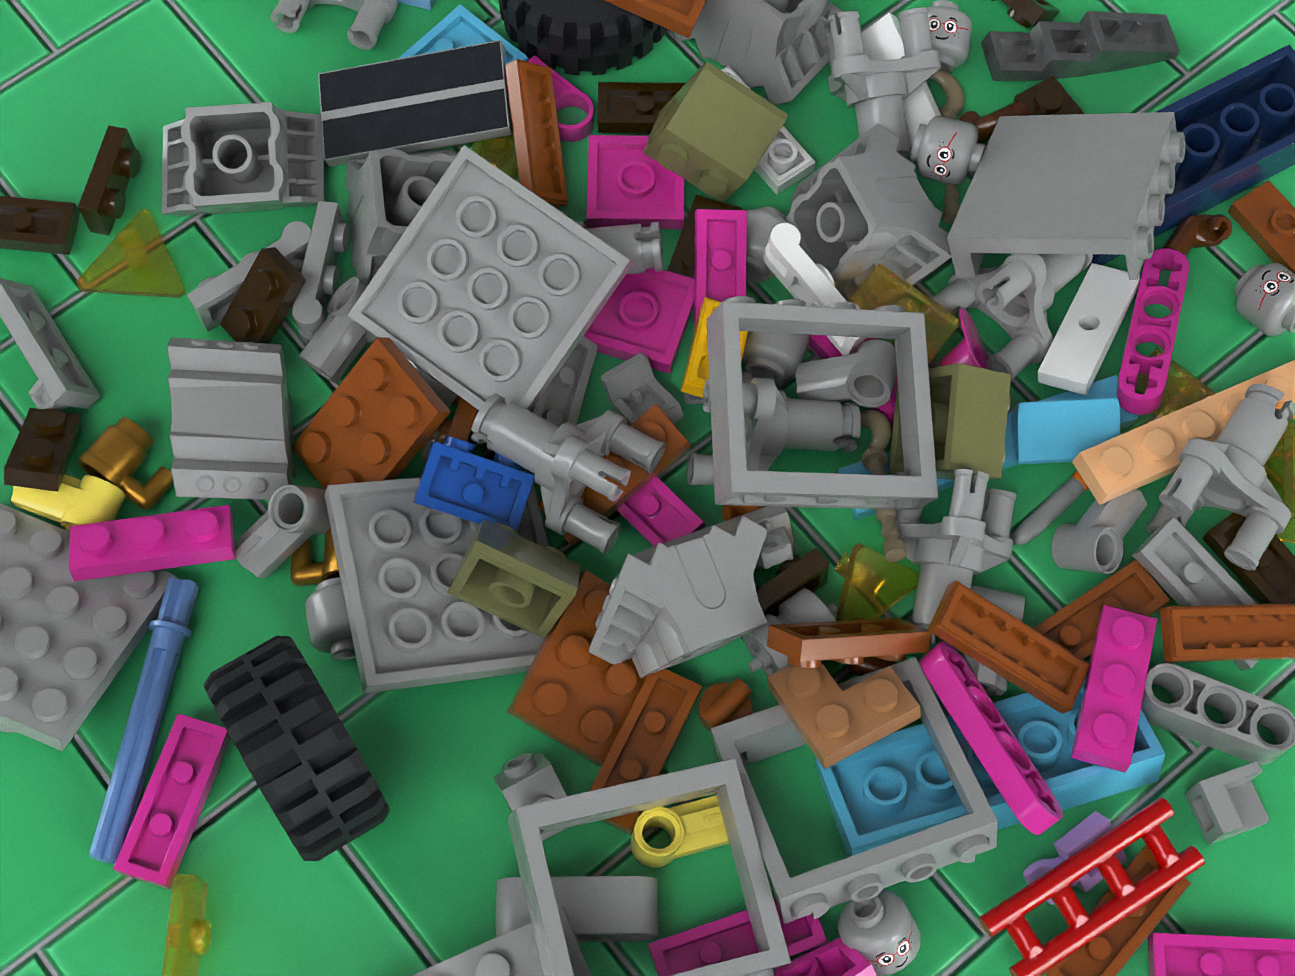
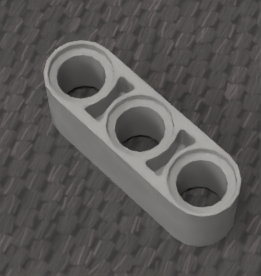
M1159 664L1147 673L1141 709L1148 722L1152 725L1247 762L1253 763L1258 761L1260 765L1272 763L1295 745V716L1282 705L1175 664ZM1152 685H1160L1166 688L1171 694L1172 703L1167 704L1159 701L1152 692ZM1204 705H1212L1219 709L1223 715L1224 724L1211 721L1205 713ZM1257 725L1266 726L1274 733L1276 745L1268 744L1262 740L1258 734Z
M646 876L550 877L558 910L564 907L578 942H634L659 938L658 880L656 878ZM521 877L502 878L496 881L495 938L531 922Z

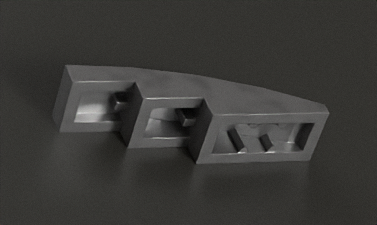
M1088 11L1079 23L1038 21L1030 33L989 31L981 42L992 81L1046 80L1052 76L1056 79L1082 77L1175 58L1180 53L1167 15Z

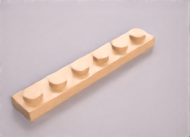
M1295 360L1079 452L1072 463L1099 505L1176 472L1181 464L1179 455L1189 439L1198 438L1216 441L1240 401L1245 399L1244 396L1249 386L1264 384L1283 392L1285 395L1282 400L1277 402L1275 406L1277 409H1281L1285 401L1292 400L1295 403Z

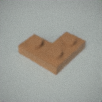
M822 662L821 666L817 668H804L791 664L767 677L769 690L824 769L921 718L920 705L890 666L844 691L841 690Z

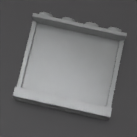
M1174 112L1000 116L947 237L956 277H976L986 253L1125 255L1129 280H1137L1144 259H1150L1153 254V231L1155 226H1161L1165 214L1164 198L1166 194L1173 193L1175 186L1176 163H1182L1185 156V135L1183 132H1177Z

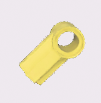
M65 474L58 492L13 486L11 502L17 508L60 522V525L70 531V526L115 520L126 498V494L115 485L98 477L85 475L80 480Z
M717 795L671 808L660 806L647 809L637 818L631 837V851L634 857L642 865L650 868H662L670 864L674 859L729 844ZM656 826L663 828L669 833L672 843L664 849L652 848L643 839L642 833L644 830Z

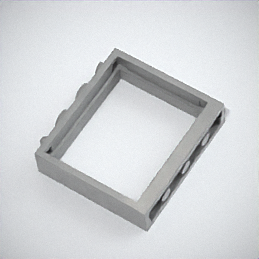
M736 296L722 301L707 318L715 505L918 510L938 498L924 313L905 312L904 307L898 305L881 306L874 310L856 309V306L849 302H836L825 307L806 306V302L799 299L781 300L775 304L756 303L752 297ZM740 331L895 339L904 476L747 471Z
M916 657L891 665L890 667L920 705L921 720L968 814L792 878L789 877L744 766L806 745L807 743L780 704L711 728L718 761L721 762L734 758L736 760L772 895L784 924L811 914L814 919L819 918L830 907L849 900L854 902L867 901L880 894L885 887L905 880L910 883L925 880L933 875L938 868L958 861L962 863L975 862V855L997 847L998 820ZM887 667L842 682L838 686L844 691Z
M735 758L514 809L507 817L544 976H574L540 834L711 794L717 795L759 953L670 976H775L773 969L791 963Z

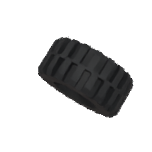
M499 0L500 14L505 24V31L512 41L518 43L519 50L530 59L534 55L538 56L541 61L554 71L557 66L565 68V74L579 76L580 71H592V76L606 74L607 68L615 66L618 71L630 66L634 56L638 59L646 56L653 50V42H659L667 31V28L604 0Z
M275 636L209 674L203 686L210 701L266 801L304 861H319L384 822L390 808L314 673L290 636Z

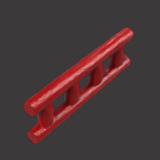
M1160 797L978 918L980 925L990 937L1006 929L1021 953L1023 959L1009 967L1012 976L1042 975L1205 864L1201 853L1192 845L1178 854L1160 824L1174 816V811L1166 799ZM1139 838H1142L1159 867L1133 884L1115 854ZM1097 867L1115 897L1090 914H1087L1070 884ZM1052 898L1069 928L1042 945L1024 915Z

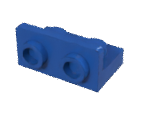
M445 436L443 444L435 441L430 443L427 452L429 455L413 503L479 525L485 519L493 524L507 525L517 531L534 481V475L524 472V467L498 453H495L493 461L474 455L476 445L454 437Z

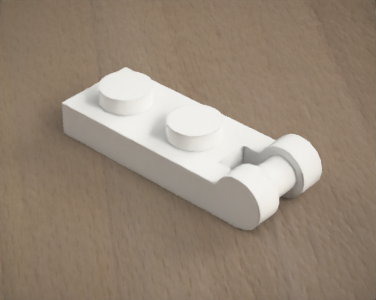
M789 223L776 225L770 234L763 258L765 264L795 299L805 301L806 306L825 307L831 303L847 302L835 288V282L830 272L823 265L815 264L799 246L801 237L798 229ZM849 301V303H853L856 306V309H860L854 302ZM827 336L843 356L856 352L866 339L863 337Z

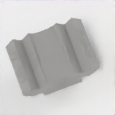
M707 0L690 38L678 33L675 34L678 42L695 38L702 59L711 58L724 67L730 66L749 88L763 85L769 102L777 105L792 101L830 61L827 41H825L824 36L826 33L831 32L827 18L831 15H837V18H839L838 13L843 11L831 4L829 0Z
M272 102L185 108V119L163 126L161 215L226 214L278 210L289 206L309 208L318 205V201H324L321 115L284 111L276 107Z
M879 124L875 125L798 184L791 200V211L785 217L786 221L794 225L800 232L801 239L799 245L815 264L823 265L830 272L835 286L847 302H854L860 309L874 310L877 307L884 306L951 258L947 240L949 233L939 227L943 212L935 208L932 201L928 199L916 178L917 175L914 172L915 164L897 153L900 138Z
M388 148L381 152L370 151L367 158L347 161L344 187L349 191L347 216L349 217V224L351 223L353 244L351 266L357 271L356 277L366 286H368L457 156V153L451 148L405 153L399 149Z
M171 337L167 350L171 365L168 382L172 402L170 440L174 455L171 472L176 497L270 500L275 490L281 486L293 485V478H296L294 450L291 447L294 444L291 397L287 390V375L282 345Z
M742 515L733 535L712 525L708 534L678 545L666 547L658 542L649 564L627 554L618 577L613 579L611 583L610 594L606 596L602 606L603 611L598 614L595 623L596 631L588 652L613 665L632 658L639 677L642 678L714 651L768 623L758 601L753 577L768 529Z

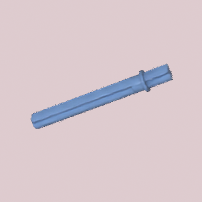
M176 577L168 579L157 620H152L149 624V629L153 631L89 852L90 857L99 862L116 863L131 827L185 639H190L192 635L188 625L199 587L195 586V582L188 579L181 580Z

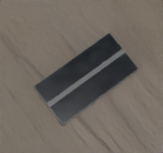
M497 40L318 73L324 161L329 167L347 164L348 160L367 158L370 151L381 152L388 148H394L405 153L513 135L505 69L506 54L502 41Z

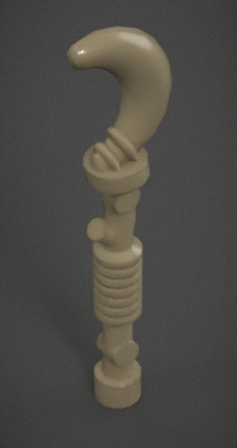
M940 69L930 77V79H933L941 86L946 95V105L942 106L939 112L941 116L958 120L957 116L964 106L965 95L963 88L953 75ZM942 183L945 184L943 201L946 203V206L943 207V221L953 224L961 207L958 205L960 194L957 191V186Z
M873 409L863 410L860 412L861 426L870 429L872 441L868 445L869 449L861 455L862 464L873 475H886L883 466L888 462V457L884 449L887 447L891 437L890 421L881 411ZM875 509L876 518L882 523L881 533L886 541L883 544L885 559L889 562L901 561L905 558L906 551L904 542L899 539L900 533L896 529L897 510Z

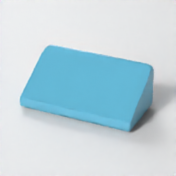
M1115 397L1022 402L1016 405L1010 418L1017 465L1072 462L1079 452L1120 435L1119 399Z

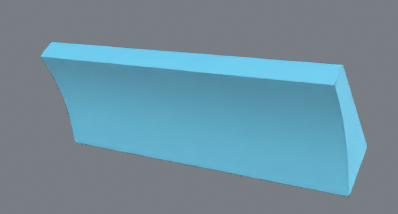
M1087 675L1072 710L1063 714L1029 693L993 703L1055 796L1062 810L1158 782L1165 758V752L1142 709L1138 721L1131 765L1126 773L1071 758ZM951 715L947 716L946 719L998 820L997 830L1020 824ZM924 723L893 732L826 769L823 768L815 756V768L831 808L846 858L968 814Z

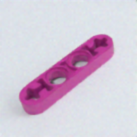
M1161 248L1153 251L1152 257L1145 259L1117 386V398L1119 399L1120 407L1135 415L1153 413L1160 407L1164 397L1189 274L1188 259L1181 252L1174 249ZM1161 270L1171 271L1168 287L1158 286ZM1151 304H1161L1166 306L1171 313L1166 317L1155 318L1148 315L1144 308ZM1144 342H1152L1160 346L1163 352L1155 357H1147L1137 352L1135 347ZM1139 373L1149 375L1145 394L1135 393Z
M945 642L937 644L920 658L919 663L923 673L1016 818L1031 833L1035 835L1042 834L1063 818V812L1058 801L963 657L951 645Z

